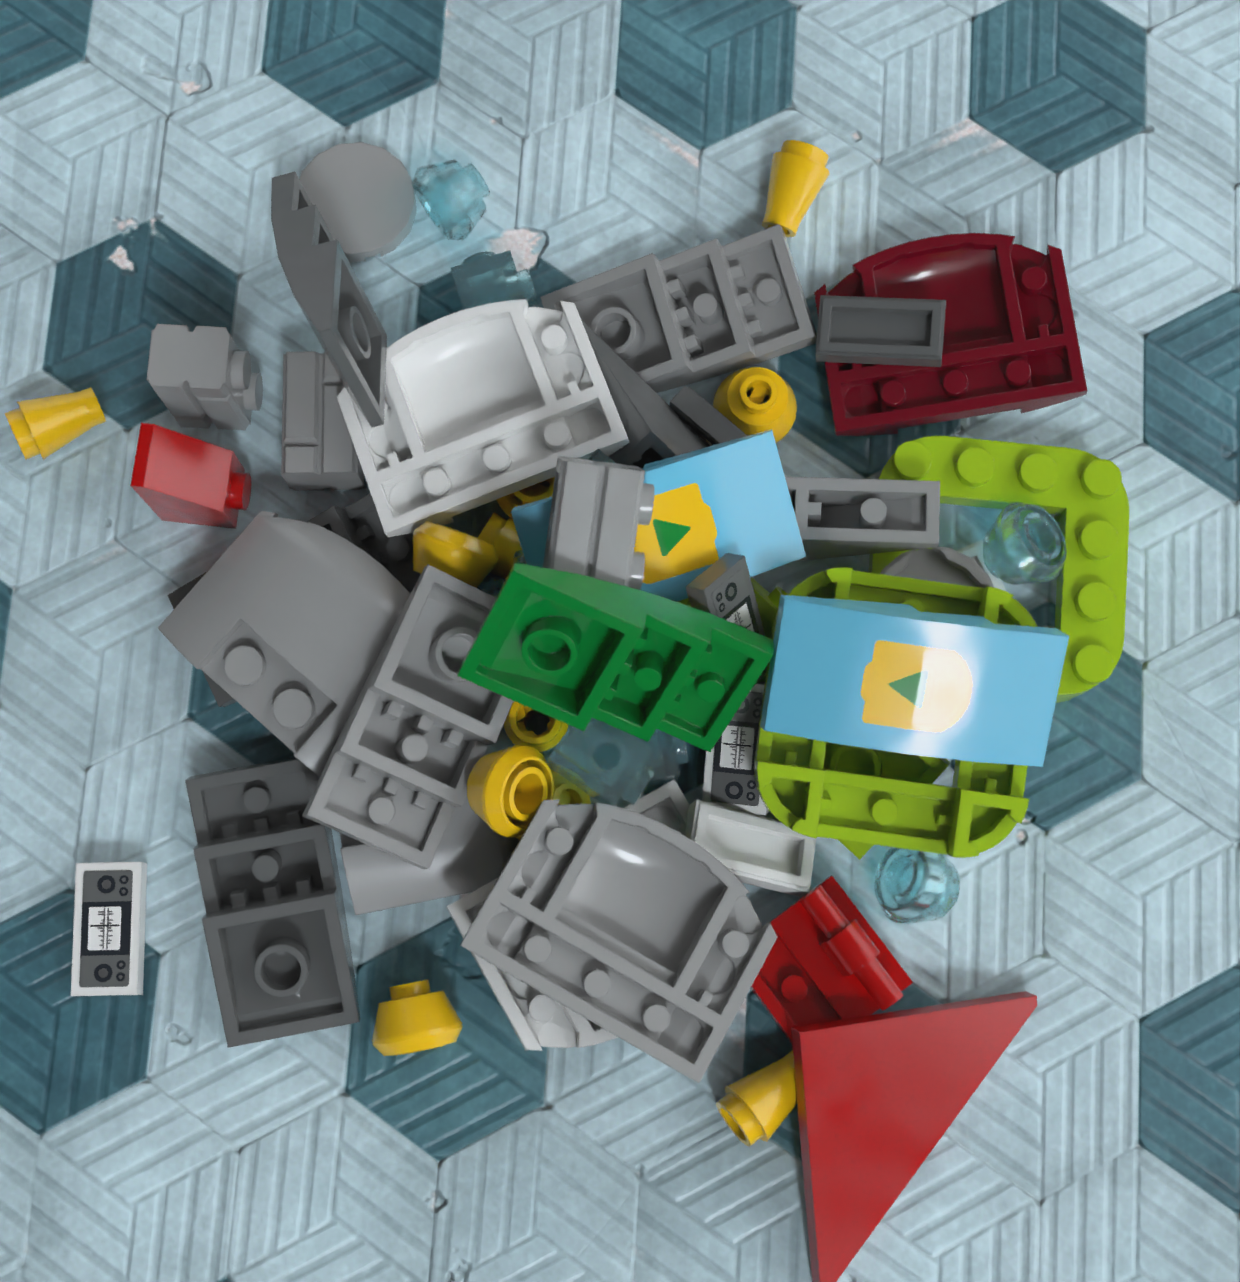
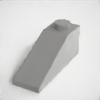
M785 477L806 557L799 560L937 548L939 545L940 481Z

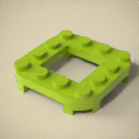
M927 436L901 444L887 461L878 479L940 481V503L1054 514V522H1060L1055 628L1069 635L1056 703L1069 701L1108 679L1120 659L1125 638L1130 513L1127 493L1117 465L1109 460L1100 459L1086 451L1056 446L952 436ZM911 550L870 554L868 572L880 574L901 553Z
M847 567L826 569L795 585L787 594L789 596L909 604L919 612L983 616L994 624L1038 627L1026 608L1012 598L1013 594L989 586L980 588L862 572ZM777 610V612H776V615H775V618H774V622H773V627H772L771 639H773V640H774V634H775V628H776V621H777L778 610ZM770 661L767 664L754 759V777L759 795L765 807L791 830L812 838L823 837L945 854L955 858H969L979 856V853L994 847L1009 835L1017 823H1022L1029 804V798L1024 797L1028 766L955 760L952 786L823 769L827 742L765 731L760 726Z

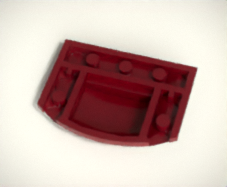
M962 233L934 236L906 242L860 260L852 265L854 272L842 279L828 293L826 285L821 286L814 292L818 318L820 295L946 300L941 367L825 362L836 436L898 434V429L1017 409H1020L1021 413H1026L1086 395L1088 390L1062 249L1047 245V255L1028 247L1013 244L1015 236L1003 234Z

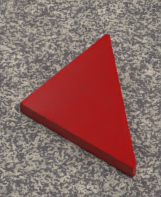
M1023 991L791 1027L812 1282H836L1035 1010L1038 1005L1037 995Z

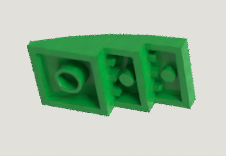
M514 563L468 650L457 676L582 731L586 729L590 720L594 718L649 742L655 730L658 729L711 752L773 657L774 642L773 639L708 612L646 591L577 573Z

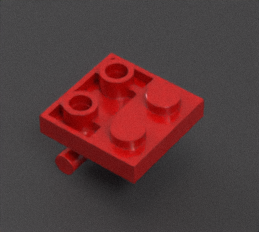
M831 875L769 922L777 935V939L755 978L751 990L792 1044L791 1027L872 1015L878 1009L884 1011L903 997L902 991L911 985L913 981Z

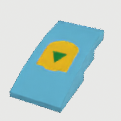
M772 429L645 464L644 468H642L645 471L644 483L654 484L655 489L650 524H638L634 551L644 552L645 554L642 591L675 602L687 599L686 586L726 553L745 556L750 577L806 557ZM552 497L517 506L511 510L527 565L543 567Z
M781 595L773 640L774 653L770 660L760 726L765 731L895 753L972 762L1043 767L1069 635L1057 628L994 624L983 616L919 612L909 604Z

